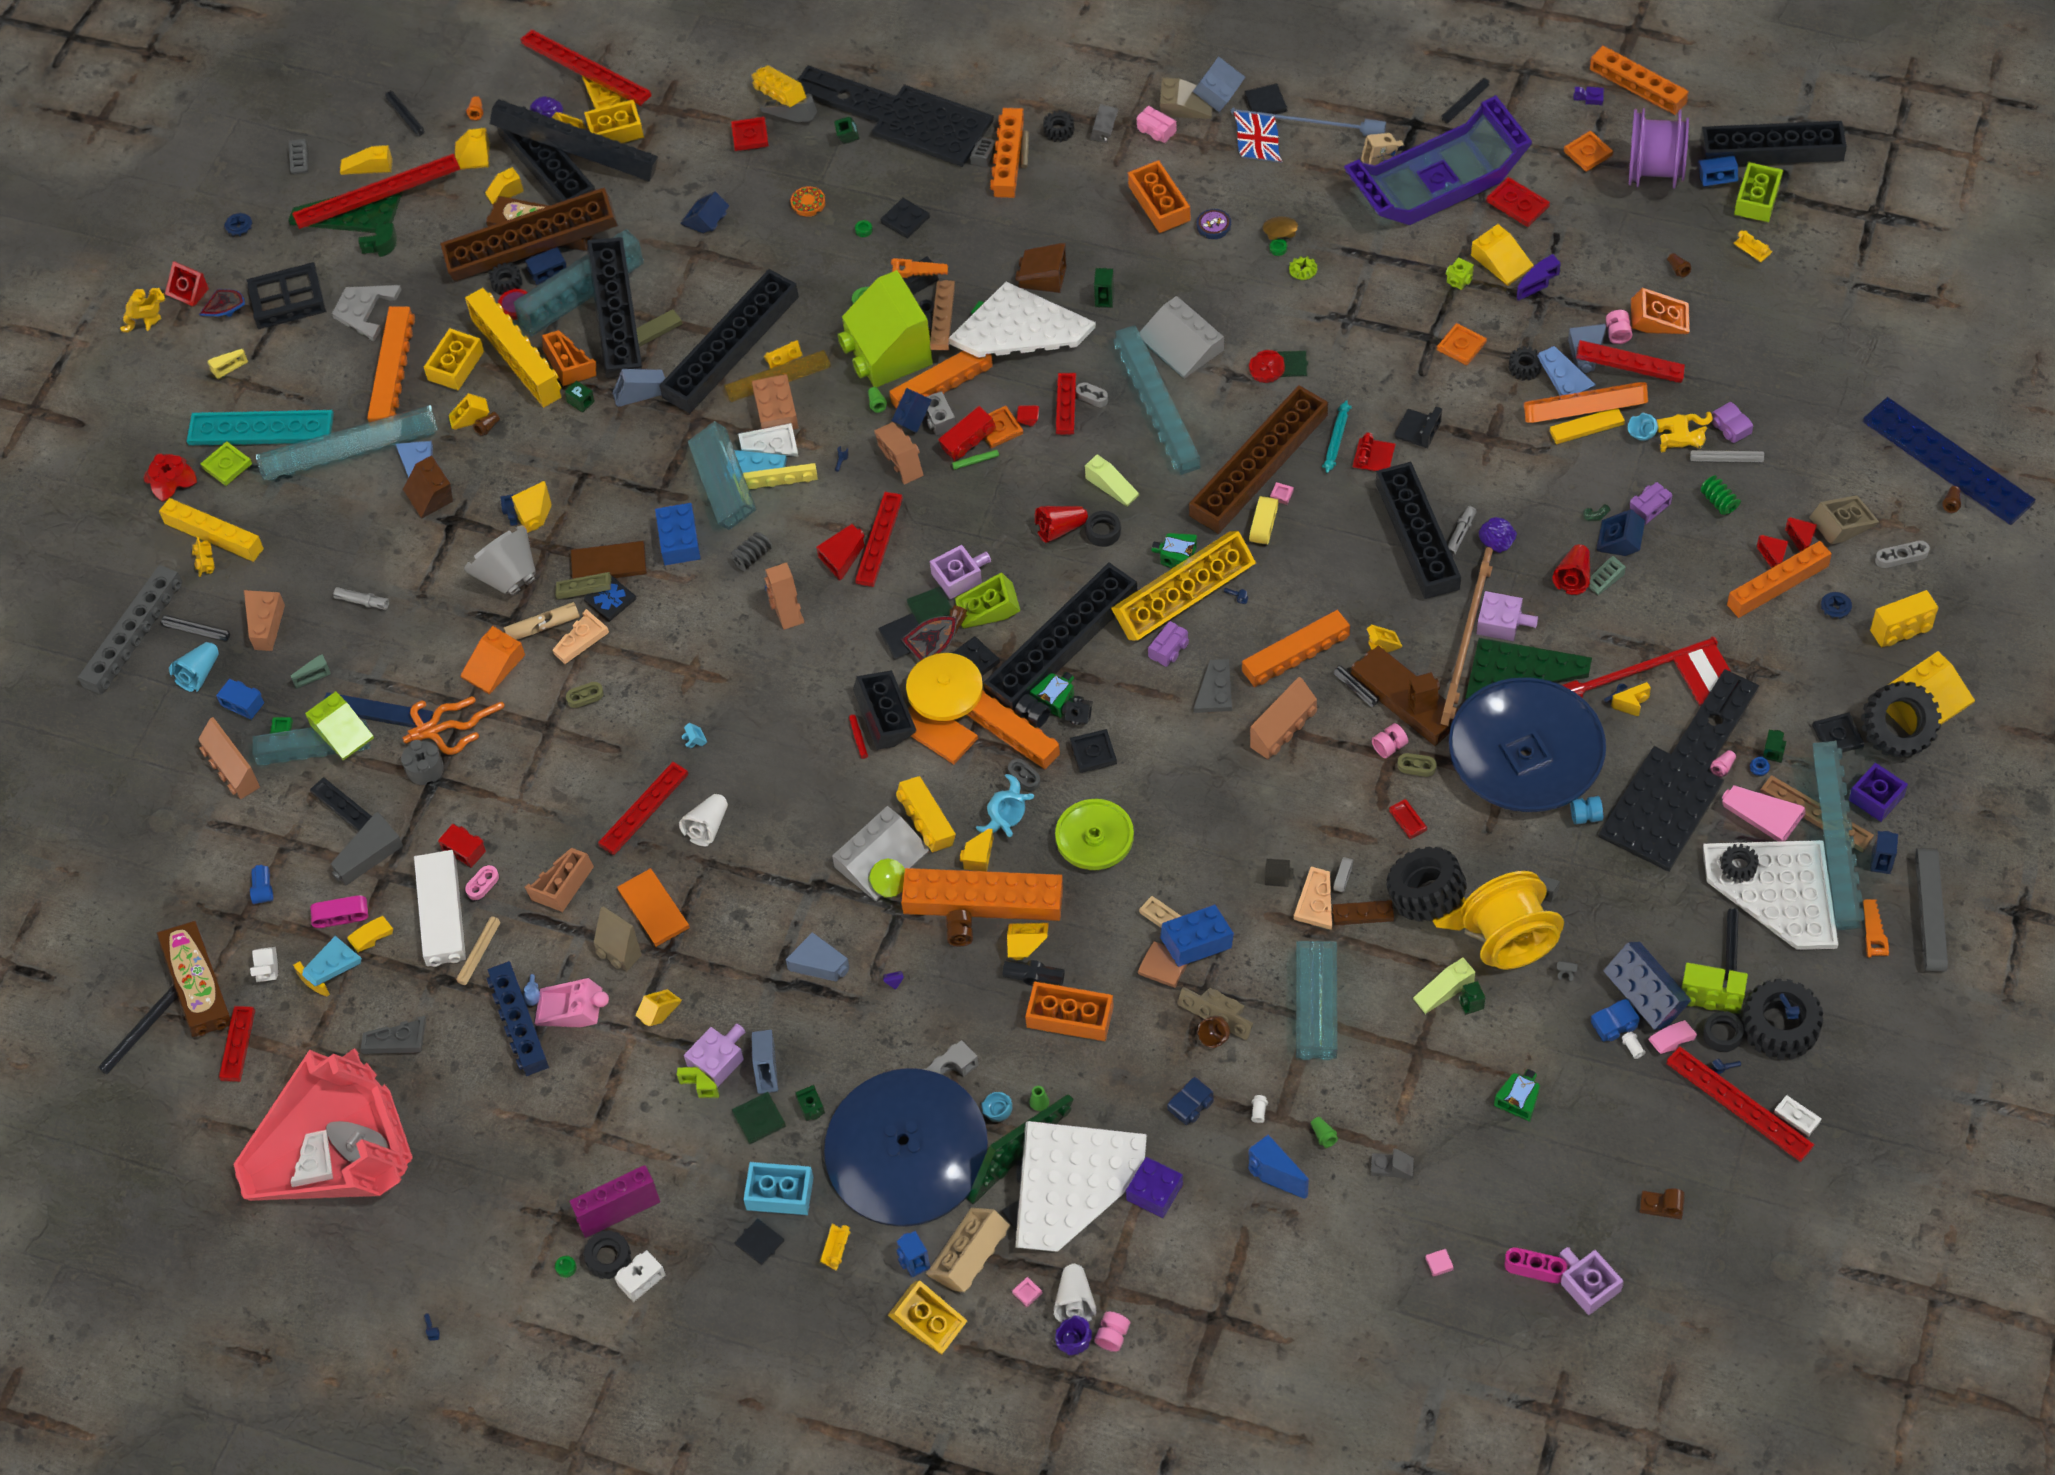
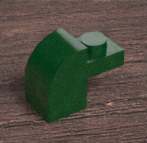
M393 223L376 225L375 236L359 237L362 254L378 252L379 257L390 254L395 249L397 243V234Z

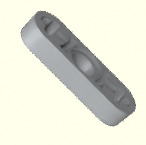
M1915 541L1881 549L1877 552L1875 563L1881 568H1889L1927 558L1930 547L1924 541ZM1902 551L1905 552L1908 556L1900 557L1897 553Z

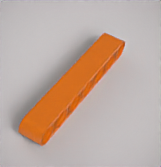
M1631 383L1527 401L1524 403L1525 421L1533 423L1645 404L1648 402L1647 383Z

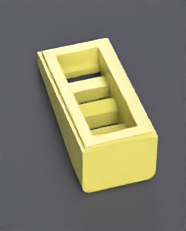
M240 349L212 358L207 362L213 374L219 379L248 363L244 350Z

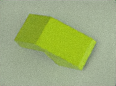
M698 1067L677 1068L679 1083L697 1084L696 1090L699 1098H719L717 1085Z

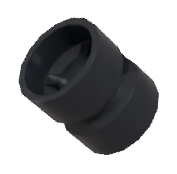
M1030 694L1024 695L1015 708L1017 716L1028 719V722L1037 728L1042 727L1046 723L1051 713L1049 706L1043 702H1038V699Z

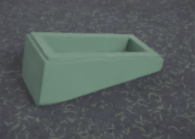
M1612 556L1590 577L1588 588L1597 595L1601 594L1625 575V565ZM1595 580L1601 585L1600 587L1594 582Z
M321 654L290 676L297 689L331 673L323 654Z

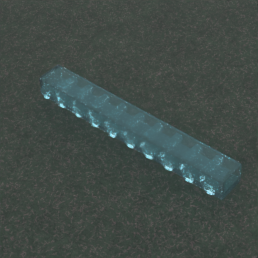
M1136 325L1115 331L1116 339L1113 340L1115 348L1120 350L1122 362H1126L1128 375H1132L1133 385L1135 389L1138 388L1140 391L1139 397L1146 404L1147 414L1152 416V424L1159 431L1160 441L1165 443V451L1172 458L1173 468L1177 469L1180 475L1200 469V456Z
M429 405L256 455V460L263 480H274L279 475H291L300 469L309 470L314 465H326L335 459L344 460L349 455H361L370 449L379 450L384 445H396L405 439L414 440L423 434L431 435L438 430L432 407Z
M1837 741L1812 743L1836 930L1861 928V921L1864 920L1863 908L1859 909V902H1862L1861 890H1857L1856 884H1859V874L1854 872V866H1857L1856 854H1852L1851 848H1854V837L1849 836V830H1852L1851 818H1847L1846 812H1850L1849 801L1844 799V795H1847L1846 783H1842V777H1845L1844 765L1839 763V760L1842 759V750L1837 748Z

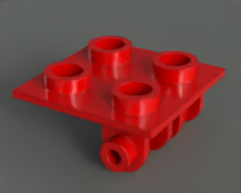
M1365 433L1363 438H1359L1353 468L1377 471L1390 467L1396 444L1374 440L1371 433Z

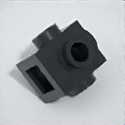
M1082 696L1070 698L1063 706L1065 720L1076 725L1088 723L1091 720L1093 701L1084 700Z

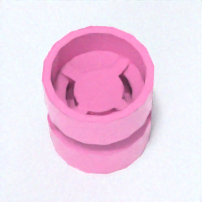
M1624 310L1610 312L1605 319L1610 342L1613 344H1623L1630 341L1633 334L1628 313Z
M1393 723L1384 732L1374 736L1371 741L1377 753L1383 758H1388L1396 752V749L1399 750L1408 744V737L1398 724Z
M1105 1312L1100 1323L1102 1328L1098 1329L1094 1342L1106 1350L1117 1352L1121 1349L1124 1341L1122 1335L1127 1333L1130 1321L1118 1313Z

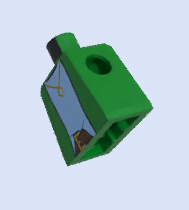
M1168 533L1164 543L1153 542L1152 552L1160 554L1162 565L1174 568L1195 554L1197 535Z
M1065 672L1061 678L1055 674H1049L1030 691V695L1038 699V702H1043L1049 706L1051 714L1061 719L1064 703H1067L1074 696V686L1071 684L1074 677L1069 672Z
M1526 1069L1523 1076L1513 1073L1496 1094L1494 1106L1530 1122L1540 1089V1084L1535 1082L1537 1074L1530 1069Z

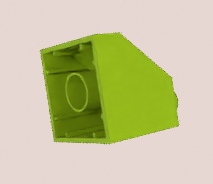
M896 270L877 278L842 316L844 332L838 334L843 351L846 354L853 351L856 356L852 359L859 378L868 376L874 387L882 386L933 365L928 320L900 273Z

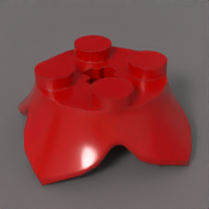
M157 454L144 475V481L147 484H151L154 495L162 502L172 497L178 486L186 488L197 483L195 472L186 464L185 458L173 454Z

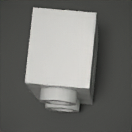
M646 1250L643 1254H638L630 1265L620 1269L615 1276V1280L620 1289L634 1302L665 1276V1272L661 1264Z

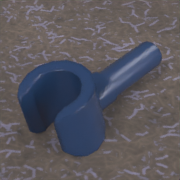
M841 446L837 449L838 462L835 467L836 472H839L843 460L849 457L848 448L846 451L841 452Z
M1228 588L1224 589L1225 593L1236 596L1238 603H1247L1248 596L1246 590L1241 589L1238 592Z
M1619 684L1616 689L1617 691L1604 699L1605 703L1611 701L1613 695L1623 692L1627 686Z
M1783 993L1780 994L1779 997L1786 1008V1017L1788 1019L1799 1018V1007H1791Z
M1716 1059L1713 1061L1711 1068L1720 1075L1726 1069L1741 1066V1062L1723 1064L1720 1059Z
M427 1313L424 1317L427 1325L426 1334L428 1340H439V1328H432L430 1315Z

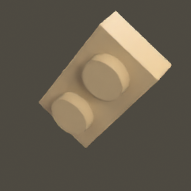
M1153 896L1139 909L1140 914L1160 928H1162V923L1181 917V915Z

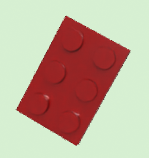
M1507 177L1486 199V202L1526 227H1529L1550 206L1549 201L1510 177Z

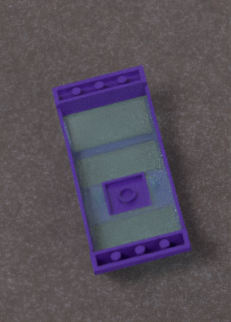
M1493 96L1481 102V106L1461 126L1377 165L1362 163L1358 159L1345 165L1344 170L1379 216L1412 225L1501 183L1531 146L1532 140L1499 98Z

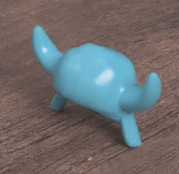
M1005 775L1010 781L1009 790L996 792L991 797L987 805L991 821L986 826H976L979 832L982 833L987 829H993V833L1002 828L1008 837L1013 835L1010 827L1017 825L1021 821L1025 813L1024 801L1034 798V794L1031 793L1020 794V782L1013 775Z

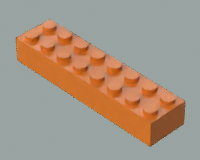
M905 868L901 902L903 914L946 916L954 910H966L971 913L972 917L1060 921L1063 878L1062 875Z

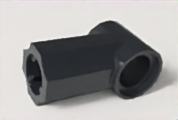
M925 299L918 305L928 320L929 337H931L934 304L931 300Z

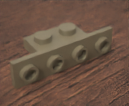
M1185 987L1182 988L1177 1002L1179 1006L1204 1019L1214 1015L1223 1017L1229 1025L1230 1033L1244 1040L1249 1038L1254 1023L1239 1016L1244 1010V1005L1212 988H1209L1202 996Z

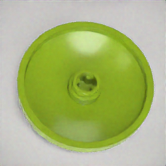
M1103 799L1083 800L1070 806L1060 816L1055 831L1056 844L1061 855L1074 866L1087 870L1106 869L1122 861L1129 853L1134 840L1133 824L1126 811L1111 801Z

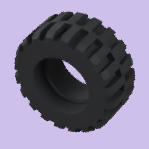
M1904 681L1891 683L1876 690L1868 698V703L1864 704L1863 710H1865V713L1861 715V721H1864L1862 730L1868 734L1865 737L1867 741H1872L1874 743L1872 747L1876 750H1882V754L1898 758L1911 756L1927 749L1931 742L1936 740L1938 736L1936 732L1941 728L1938 720L1942 719L1941 713L1937 712L1939 704L1938 702H1933L1932 698L1934 696L1932 693H1926V688L1921 685L1916 686V683H1905ZM1897 701L1905 702L1911 706L1917 717V726L1914 733L1905 738L1894 735L1888 729L1885 721L1888 706Z
M1440 847L1417 848L1414 852L1406 853L1403 858H1399L1396 861V865H1392L1386 879L1387 890L1399 914L1410 920L1415 919L1418 922H1423V920L1433 921L1434 918L1438 917L1439 919L1444 917V914L1451 913L1453 908L1460 904V899H1463L1467 888L1466 879L1457 858L1450 851L1443 850ZM1435 880L1428 886L1417 888L1427 881Z
M1781 978L1774 979V982L1767 980L1763 982L1762 986L1757 985L1747 997L1741 1019L1744 1026L1743 1034L1745 1037L1748 1036V1043L1751 1046L1755 1045V1050L1759 1053L1763 1051L1767 1057L1776 1056L1779 1060H1784V1057L1794 1059L1797 1054L1799 1056L1806 1054L1807 1050H1811L1815 1045V1041L1818 1040L1823 1024V1008L1820 1006L1818 997H1813L1814 992L1809 988L1806 990L1804 984L1800 982L1795 984L1790 979L1782 981ZM1782 993L1787 998L1791 1007H1799L1798 1019L1801 1025L1792 1030H1781L1773 1027L1763 1015V1013L1773 1008L1786 1009L1779 997Z

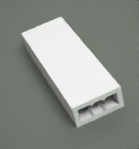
M453 850L414 856L424 961L427 966H439L444 963H457L461 960H466L457 861Z

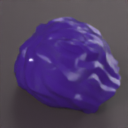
M547 96L537 98L530 105L531 111L538 112L547 117H552L555 112L563 113L562 104Z
M1498 517L1490 518L1482 524L1479 530L1480 541L1486 547H1490L1498 553L1510 548L1517 535V532L1508 521Z
M1079 1315L1063 1320L1055 1333L1058 1348L1068 1356L1078 1355L1088 1349L1090 1346L1089 1342L1092 1339V1330L1089 1328V1322Z

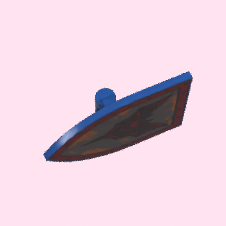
M217 289L199 315L222 316L226 314L231 317L235 310L245 305L244 297L236 290Z

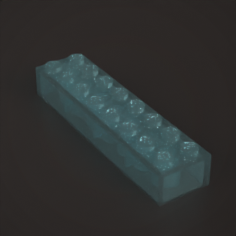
M625 229L613 238L623 237L628 273L644 264L639 240ZM588 254L513 302L519 325L531 337L594 296Z

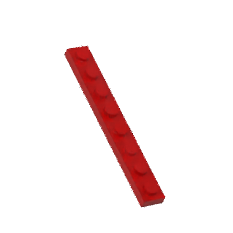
M1680 1046L1667 1059V1065L1798 1161L1802 1162L1813 1149L1814 1144Z

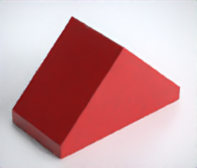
M1790 517L1787 519L1785 530L1801 552L1811 546L1817 525Z
M1760 535L1758 537L1757 549L1770 567L1773 568L1783 562L1788 541Z

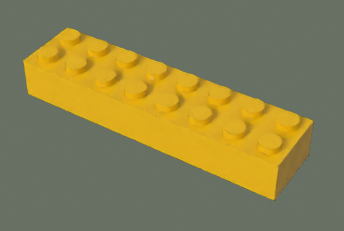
M481 288L465 297L471 320L544 408L562 398L560 393L561 386L557 381L559 377L556 371L549 368L547 360L540 357L537 348L531 346L528 337L522 335L518 325L514 326L511 317L508 314L505 315L502 306L499 303H495L493 295L490 292L487 293L484 288Z
M1229 531L1111 609L1128 640L1138 641L1256 564L1240 532Z

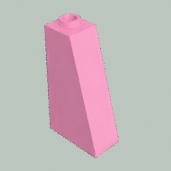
M1733 786L1731 790L1727 789L1722 796L1723 807L1777 842L1786 841L1806 814L1805 808L1801 805L1738 786Z

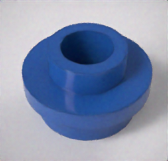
M1756 757L1751 761L1750 770L1753 774L1763 776L1769 772L1770 765L1765 758Z

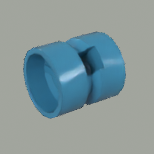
M1599 796L1588 797L1586 801L1580 798L1570 803L1574 825L1584 824L1587 820L1590 822L1603 821V807Z

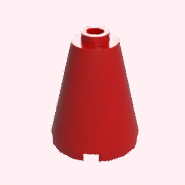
M1040 506L1036 508L1034 514L1035 525L1039 524L1040 530L1037 531L1038 535L1045 543L1051 542L1084 525L1088 519V513L1082 506Z
M1574 545L1554 570L1552 576L1553 583L1559 590L1563 589L1569 595H1578L1584 593L1589 587L1590 551L1586 546Z

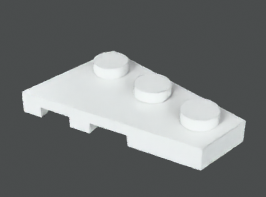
M791 423L738 434L742 451L799 457Z
M323 1130L306 1134L300 1151L301 1156L299 1162L296 1163V1171L291 1179L292 1187L333 1179L327 1131Z

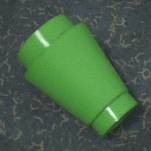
M877 387L870 388L868 390L870 409L880 413L886 409L887 401Z
M1035 1086L1032 1089L1029 1104L1032 1109L1043 1111L1049 1106V1097L1042 1086Z
M1316 1117L1312 1120L1311 1125L1319 1144L1325 1148L1333 1146L1338 1140L1337 1132L1322 1120L1321 1117Z

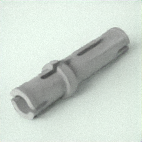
M1467 506L1462 517L1458 519L1457 527L1448 543L1452 557L1456 555L1477 513L1476 509L1471 506Z
M336 587L333 593L335 599L362 604L368 608L376 607L387 610L389 606L388 598L377 597L372 593L364 594Z

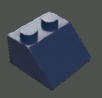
M716 191L699 198L680 223L700 233L712 232L718 226L717 222L727 214L726 210L729 205Z
M1632 509L1602 520L1597 551L1627 556L1640 551L1645 520Z

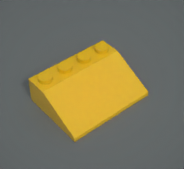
M1939 651L1891 682L1916 683V686L1921 685L1926 688V693L1931 692L1934 696L1932 698L1933 702H1938L1939 704L1937 712L1941 713L1942 719H1939L1938 723L1941 725L1975 702V699L1953 665ZM1902 701L1890 704L1886 712L1909 735H1912L1917 726V717L1912 707Z

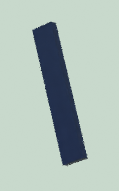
M327 692L324 699H326L333 693ZM340 695L359 718L412 728L417 727L410 715L411 707ZM418 710L423 723L432 719L433 711Z

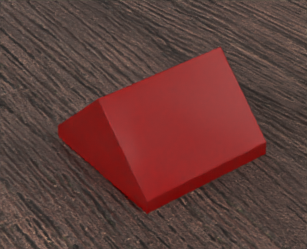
M173 261L165 295L195 306L209 290L203 273Z

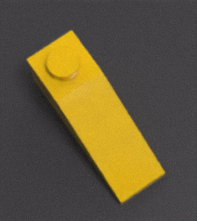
M371 146L341 159L340 174L391 172L392 157L389 147Z

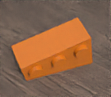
M558 330L542 335L543 351L563 386L572 384L576 380L582 381L596 376V361L589 359L582 349L576 348L574 343Z

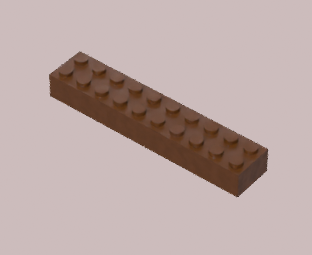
M604 187L440 244L448 273L455 282L491 270L494 266L498 267V264L502 266L505 262L508 264L617 227L618 223L610 196Z
M1298 385L1189 503V516L1219 534L1328 416V402Z

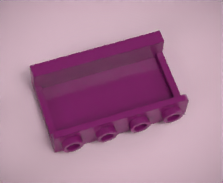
M645 1165L570 1200L576 1220L585 1238L660 1203L654 1181Z

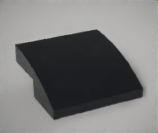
M912 613L878 628L894 660L912 653L901 641L903 637L919 625Z

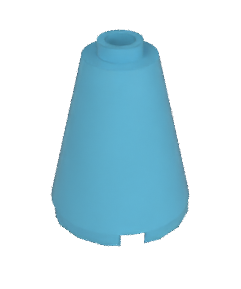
M205 642L172 662L169 667V673L171 676H175V682L187 691H198L219 655L217 646L213 643Z

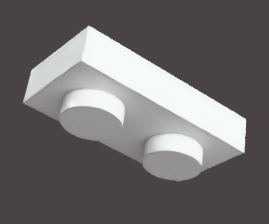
M1787 1095L1774 1111V1114L1808 1137L1821 1122L1820 1117Z

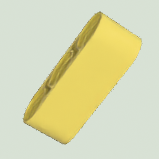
M1259 497L1249 542L1269 544L1279 499Z

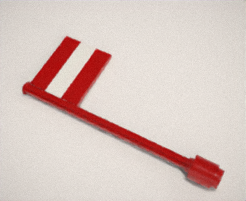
M1712 636L1708 640L1588 682L1579 683L1577 680H1574L1562 686L1583 698L1585 691L1674 660L1700 707L1724 669L1730 672L1731 670L1717 648V639Z

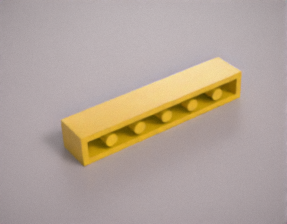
M171 498L159 510L164 524L196 538L199 537L203 541H208L210 544L252 562L256 560L264 549L258 535Z

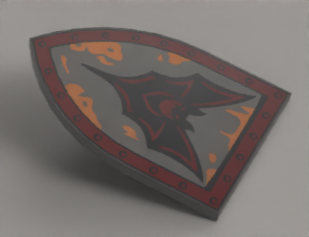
M940 616L928 619L914 628L901 641L919 661L928 656L943 653L955 635L956 617Z

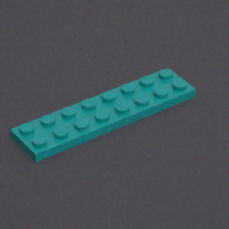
M333 410L192 413L187 443L188 445H223L226 441L231 445L330 443L334 413Z

